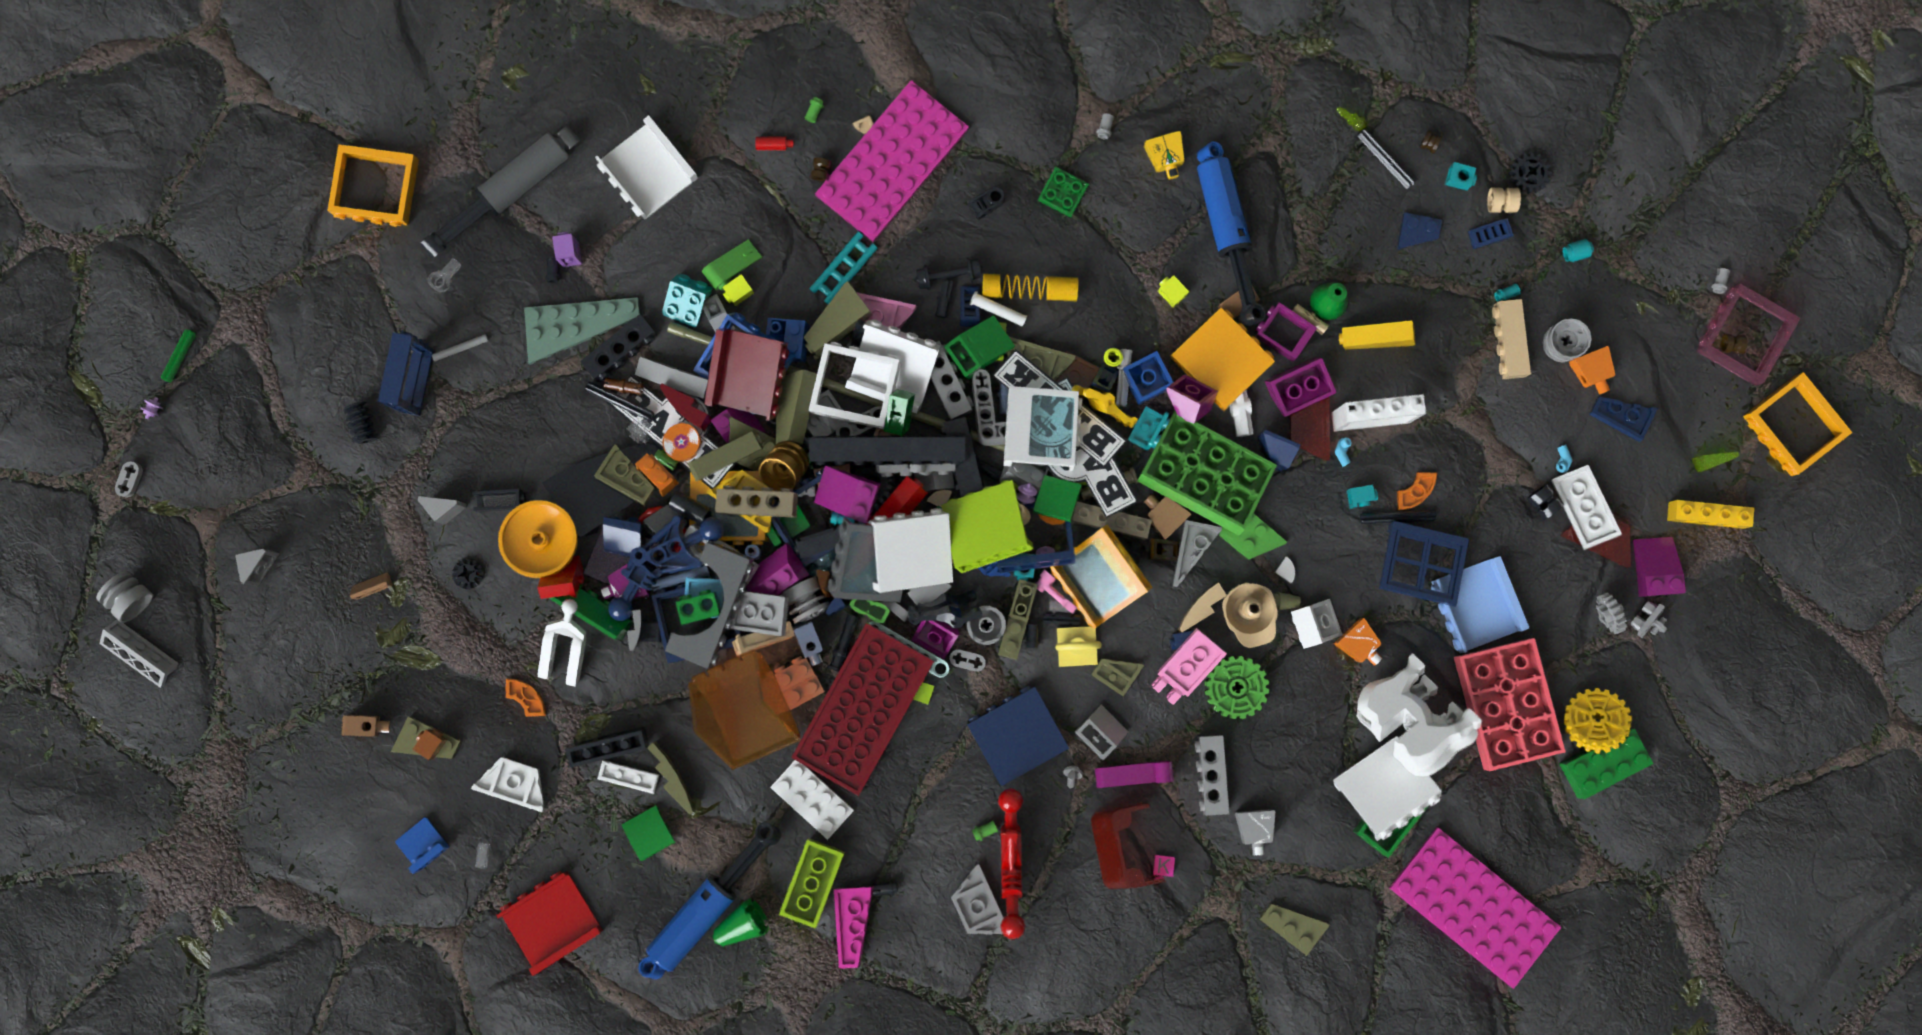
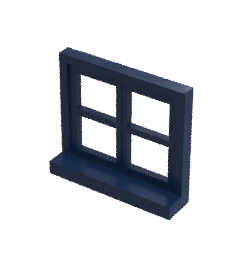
M1396 521L1390 523L1387 531L1389 532L1379 589L1453 607L1457 606L1469 539ZM1400 536L1424 542L1420 562L1396 556ZM1431 544L1455 549L1452 569L1428 564ZM1395 561L1419 566L1416 586L1392 581ZM1427 568L1451 574L1447 594L1423 588Z

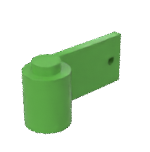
M748 239L708 264L702 270V273L715 290L720 289L723 291V287L729 283L731 277L760 260L762 256Z

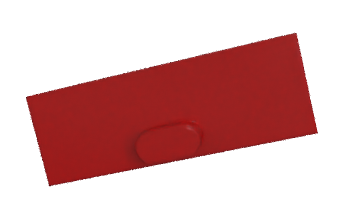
M573 556L569 564L560 572L540 578L537 588L541 599L565 595L577 597L579 586L584 583V569L580 556Z

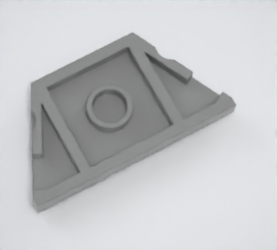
M977 864L951 896V899L967 934H1003L1000 928L1003 915L980 865Z

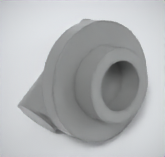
M1073 765L1066 767L1063 772L1068 777L1067 786L1069 788L1075 786V779H1081L1083 776L1080 768Z

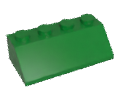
M580 584L577 597L575 598L571 595L549 598L561 607L564 601L568 599L574 600L578 608L573 614L614 640L622 641L634 622L630 617L625 621L614 620L608 611L610 601L606 599L604 602L598 599L599 595L589 589L587 592L582 589V584Z

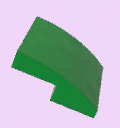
M656 805L622 824L641 862L675 843L674 837Z

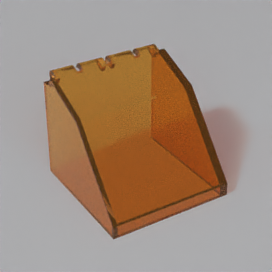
M754 649L741 654L742 661L738 656L724 662V667L722 664L708 669L709 676L703 671L692 676V681L688 683L694 733L732 770L801 741L800 733L774 673L762 654L755 652Z

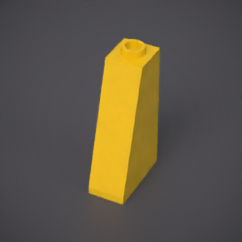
M1413 321L1345 327L1342 328V333H1339V342L1345 350L1415 346Z

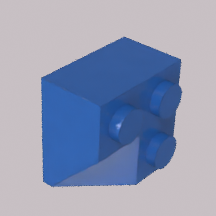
M1157 351L1123 368L1129 388L1138 405L1166 392L1167 387L1174 383Z

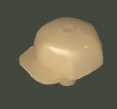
M1246 582L1232 588L1222 603L1224 617L1229 629L1234 632L1239 642L1247 648L1271 642L1276 634L1275 621L1278 617L1276 603L1271 590L1265 586Z

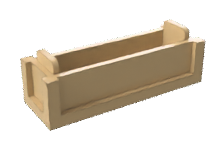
M790 621L786 622L785 636L752 633L741 637L740 634H737L735 636L736 640L732 641L736 655L739 656L788 640L795 636Z

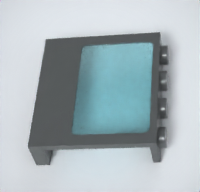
M843 518V523L839 527V543L835 547L836 558L832 563V578L828 582L829 592L834 598L900 602L903 590L879 593L873 589V582L877 581L874 526L854 524L848 518Z

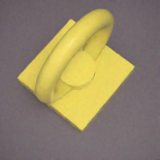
M1092 626L1057 628V644L1055 648L1058 651L1059 667L1098 665L1097 649L1102 647V643L1096 641V628L1093 629Z

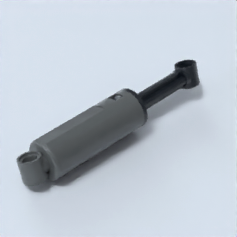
M566 125L554 136L547 132L505 167L491 175L487 181L476 187L474 191L480 197L439 231L431 233L419 244L431 258H434L447 247L446 244L489 210L497 217L508 206L520 199L525 192L567 160L569 155L566 151L579 142L580 139L569 125Z

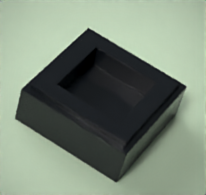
M641 622L640 642H661V634L657 622Z

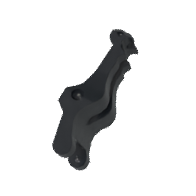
M970 590L961 595H951L947 592L940 595L933 602L918 603L916 607L910 605L908 616L910 623L913 625L919 624L920 621H942L948 623L953 628H961L964 623L980 618L982 611L979 607L970 610L969 602L977 599L976 593Z

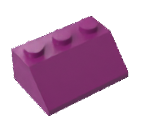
M1314 357L1264 381L1272 400L1284 417L1337 393L1324 361L1319 357Z
M786 543L758 564L760 566L747 585V591L781 596L782 592L798 584L809 574L789 543Z

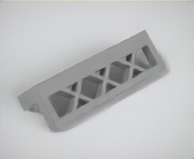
M115 620L102 631L99 644L160 688L165 685L167 676L178 667L179 663L119 620Z

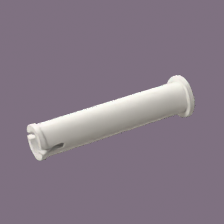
M977 291L973 294L970 301L971 306L974 304L1021 327L1024 325L1027 315H1023L977 294Z

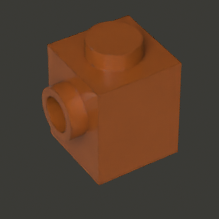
M435 728L433 730L426 729L419 733L416 738L418 742L412 750L427 760H433L447 739L442 737L444 734Z

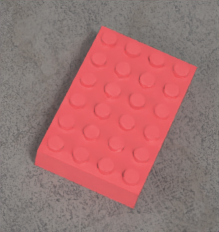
M1535 638L1524 639L1454 657L1467 709L1470 708L1482 720L1481 727L1476 730L1478 732L1476 743L1484 770L1493 771L1565 753Z

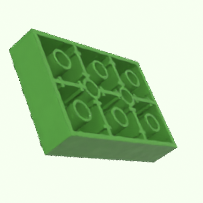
M1174 411L1137 482L1240 536L1246 529L1277 465L1197 422L1185 421L1184 418L1178 416L1176 411Z

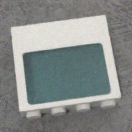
M1009 386L1003 466H1011L1012 462L1069 466V471H1073L1075 465H1078L1079 454L1076 453V446L1079 447L1080 435H1077V428H1080L1081 417L1078 416V410H1081L1082 398H1079V391Z

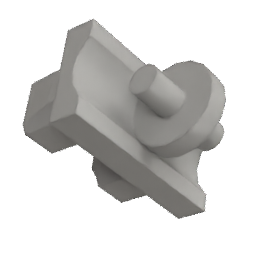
M1649 601L1645 604L1642 612L1647 614L1649 618L1645 621L1637 615L1631 622V626L1638 631V636L1643 638L1652 626L1654 628L1650 632L1653 635H1656L1658 631L1666 632L1667 628L1664 626V623L1667 619L1661 617L1657 621L1663 613L1665 606L1662 604L1657 606Z

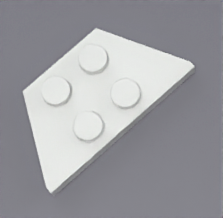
M501 757L471 788L475 791L544 812L540 771L532 766Z

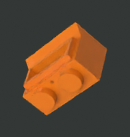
M647 453L635 463L636 469L640 472L642 471L648 477L651 483L659 489L662 497L679 483L652 454L649 455Z

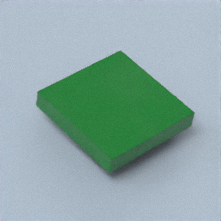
M1055 167L1038 201L1071 218L1089 184Z
M1044 475L1033 512L1071 522L1082 485Z

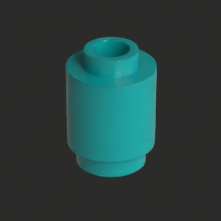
M1587 239L1567 244L1566 247H1563L1564 259L1567 262H1575L1591 257L1594 251L1593 244Z

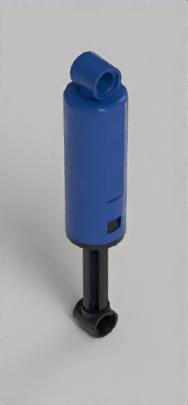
M1212 141L1197 153V158L1200 162L1197 166V173L1219 257H1230L1242 303L1239 320L1245 327H1251L1263 321L1266 316L1263 306L1256 303L1244 253L1252 249V243L1230 159L1222 157L1224 154L1222 146L1218 142Z
M767 822L759 824L755 832L756 837L720 878L713 874L706 878L648 945L646 951L649 957L642 959L639 963V972L642 976L660 979L664 975L665 970L673 971L736 899V894L731 888L767 847L775 845L780 841L781 831L778 827Z

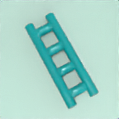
M860 232L854 235L809 288L814 294L818 289L827 296L824 300L827 305L844 283L850 282L878 249L873 243L869 248L860 241L863 237ZM854 247L864 253L857 262L848 256ZM842 261L851 267L845 276L836 270ZM830 275L839 281L833 290L823 284Z

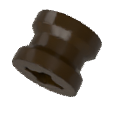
M1428 130L1420 144V148L1429 149L1434 154L1441 142L1442 136H1435Z

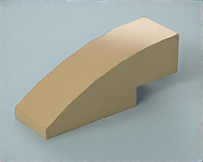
M1219 583L1206 590L1192 604L1179 625V633L1184 632L1214 613L1211 605L1227 596Z

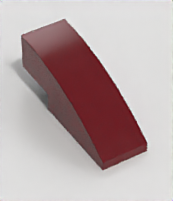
M661 383L660 387L671 405L692 425L705 432L712 418L707 413L697 409L699 403L695 399Z

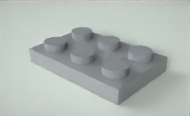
M744 591L738 599L740 600L739 608L733 612L731 617L734 620L730 629L785 636L789 597Z

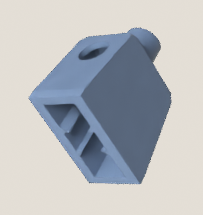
M809 620L792 626L803 656L805 658L809 657L812 666L822 663L819 652L823 651L812 622ZM809 642L813 643L811 648H807Z

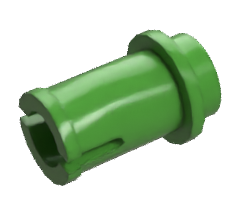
M814 97L813 100H810L811 105L804 117L812 123H816L821 108H824V101Z
M658 449L654 455L661 464L671 469V471L679 463L677 460L670 458L664 449Z
M992 820L978 828L975 826L972 832L976 841H982V838L995 832L997 833L998 830Z

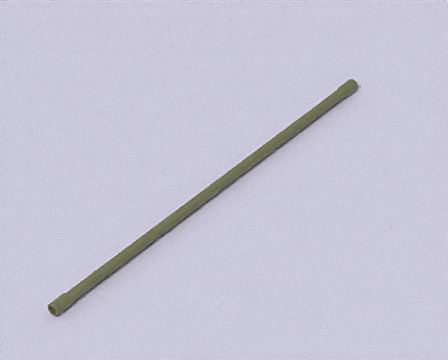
M672 321L667 329L668 333L705 345H709L713 338ZM790 365L786 371V374H791L803 369ZM824 377L822 387L875 406L882 407L883 405L881 400L845 388V384ZM920 411L917 414L912 412L911 419L939 429L944 426L943 422H946L943 419ZM971 430L973 440L980 443L977 432ZM1005 444L991 445L990 447L1004 451Z

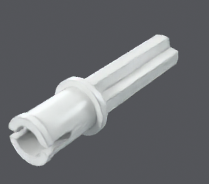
M1128 349L1120 350L1123 354V360L1117 366L1119 373L1115 404L1120 407L1127 405L1129 385L1123 368L1131 364L1132 350Z

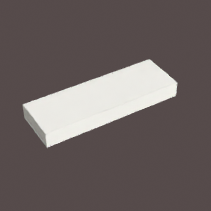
M602 760L597 779L654 794L659 774Z

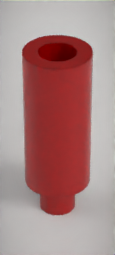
M756 136L755 146L756 150H787V147H794V141L787 140L786 136Z

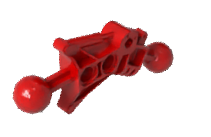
M1009 788L1001 792L998 799L1000 808L1005 811L1004 824L1001 827L1002 898H1006L1007 916L1001 921L1000 928L1004 936L1016 939L1023 935L1026 927L1025 921L1018 913V898H1022L1021 828L1017 824V811L1022 807L1023 797L1016 789Z

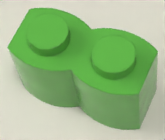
M852 599L850 603L853 610L867 615L871 620L880 624H885L891 613L884 604L871 600Z

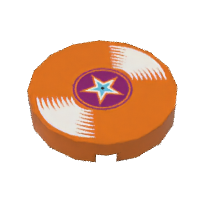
M685 423L675 424L670 427L664 434L662 441L666 454L680 462L689 461L698 454L702 443L698 431Z

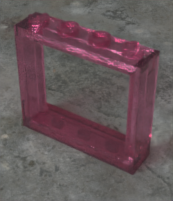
M1740 283L1731 287L1729 292L1725 294L1727 298L1717 308L1716 313L1718 314L1715 319L1709 322L1707 326L1709 330L1706 335L1700 338L1699 347L1696 352L1757 386L1765 382L1800 318ZM1740 296L1783 321L1756 371L1712 347L1714 340Z

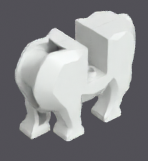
M1412 653L1408 658L1406 668L1398 671L1392 677L1371 682L1363 688L1358 700L1357 718L1371 730L1379 742L1403 724L1407 732L1395 741L1393 756L1415 776H1428L1443 768L1458 751L1474 743L1478 736L1476 730L1481 727L1482 720L1470 708L1463 712L1454 702L1449 704L1447 714L1443 713L1441 716L1433 714L1424 701L1429 699L1430 696L1436 695L1438 687L1425 674L1422 676L1420 683L1414 685L1419 680V676L1424 673L1425 665Z

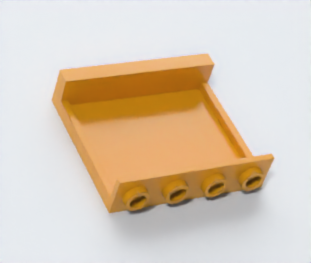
M1220 308L1171 355V359L1189 377L1217 390L1214 402L1224 412L1270 366L1272 367L1275 361L1270 351H1264L1259 346L1261 343L1254 336L1250 337L1246 333L1247 329L1241 323L1237 324L1233 320L1234 316L1227 309L1224 311Z

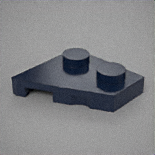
M1404 213L1397 249L1401 250L1405 247L1437 240L1442 220Z

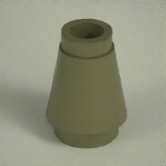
M1282 592L1272 593L1277 611L1300 607L1299 596Z

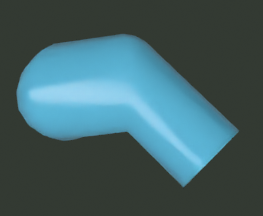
M1347 437L1341 438L1335 448V454L1342 467L1351 463L1346 453L1352 443Z
M1567 445L1557 448L1561 457L1556 465V469L1560 473L1567 472L1573 461Z

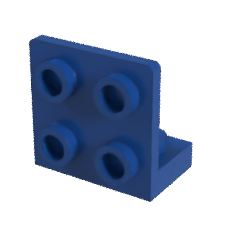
M427 817L423 818L395 841L412 863L408 868L412 874L420 872L450 847Z

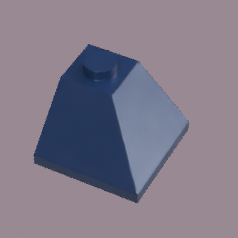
M1264 430L1258 436V441L1265 458L1277 465L1275 470H1287L1301 445L1267 430Z

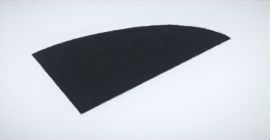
M655 442L622 448L620 451L635 466V463L647 453L654 456L658 449H663ZM609 453L575 464L542 482L555 503L570 515L580 538L602 524L604 517L614 516L635 502L634 499L595 478V473ZM680 463L677 464L673 471L664 466L672 476L685 469ZM641 471L642 475L651 483L648 477Z

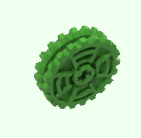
M1229 656L1227 661L1222 659L1219 665L1214 667L1212 673L1210 672L1207 675L1209 680L1204 683L1208 687V690L1204 691L1205 695L1210 697L1207 701L1209 704H1214L1213 709L1217 712L1221 711L1222 716L1227 717L1229 715L1232 719H1236L1239 716L1240 719H1245L1247 714L1253 716L1255 715V710L1260 711L1262 709V702L1266 703L1265 694H1269V689L1266 688V685L1269 684V681L1264 679L1266 673L1259 670L1260 665L1258 663L1252 664V659L1246 658L1244 660L1243 656H1237L1235 659L1234 656ZM1235 682H1238L1237 684L1241 685V688L1238 689V693H1236V690L1232 689V687L1235 686Z

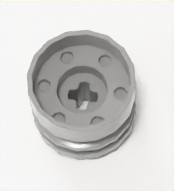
M1572 318L1564 319L1550 327L1543 338V348L1547 356L1554 361L1562 363L1572 361L1586 353L1591 343V333L1586 324ZM1564 338L1566 339L1565 342L1567 343V345L1565 346L1563 345L1562 339Z
M124 571L107 581L97 593L96 599L106 609H111V614L117 620L125 623L134 619L145 610L152 601L153 594L144 585H138V580L133 578L129 571Z
M816 576L802 581L780 594L781 596L789 597L788 606L795 604L796 607L789 612L790 615L800 614L793 619L795 624L807 622L821 615L830 605L829 601L820 604V601L826 598L825 594L820 596L815 594L821 589Z

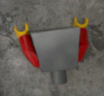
M669 505L664 507L657 506L648 508L638 519L643 525V529L652 537L668 524L675 515L681 514L670 509ZM681 515L683 517L682 530L685 535L688 522L684 519L685 516ZM666 535L658 541L659 544L664 542ZM676 542L674 545L676 552L681 550L679 542Z

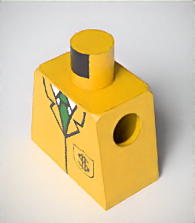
M1177 131L1146 140L1144 148L1156 172L1166 170L1168 179L1179 177L1177 167L1182 166L1184 162L1181 132Z

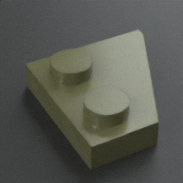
M1101 659L1091 675L1121 696H1124L1144 665Z

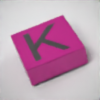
M1155 855L1153 874L1173 877L1175 857Z

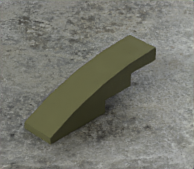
M653 742L648 749L660 761L655 768L668 780L663 788L689 815L693 814L695 808L680 773L656 742Z

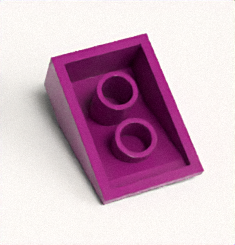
M825 465L814 503L846 517L867 523L871 518L881 483Z
M1673 537L1634 539L1639 597L1686 593L1684 573Z

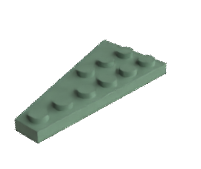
M639 298L524 308L528 364L536 363L540 359L550 357L554 353L566 350L596 335L606 333L610 329L629 323L640 314Z

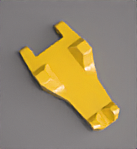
M1079 385L1072 387V391H1079V395L1087 397L1093 410L1110 414L1117 422L1122 421L1125 427L1133 428L1137 423L1138 419L1136 417L1124 414L1116 406L1115 397L1111 393H1100L1096 389L1083 388Z

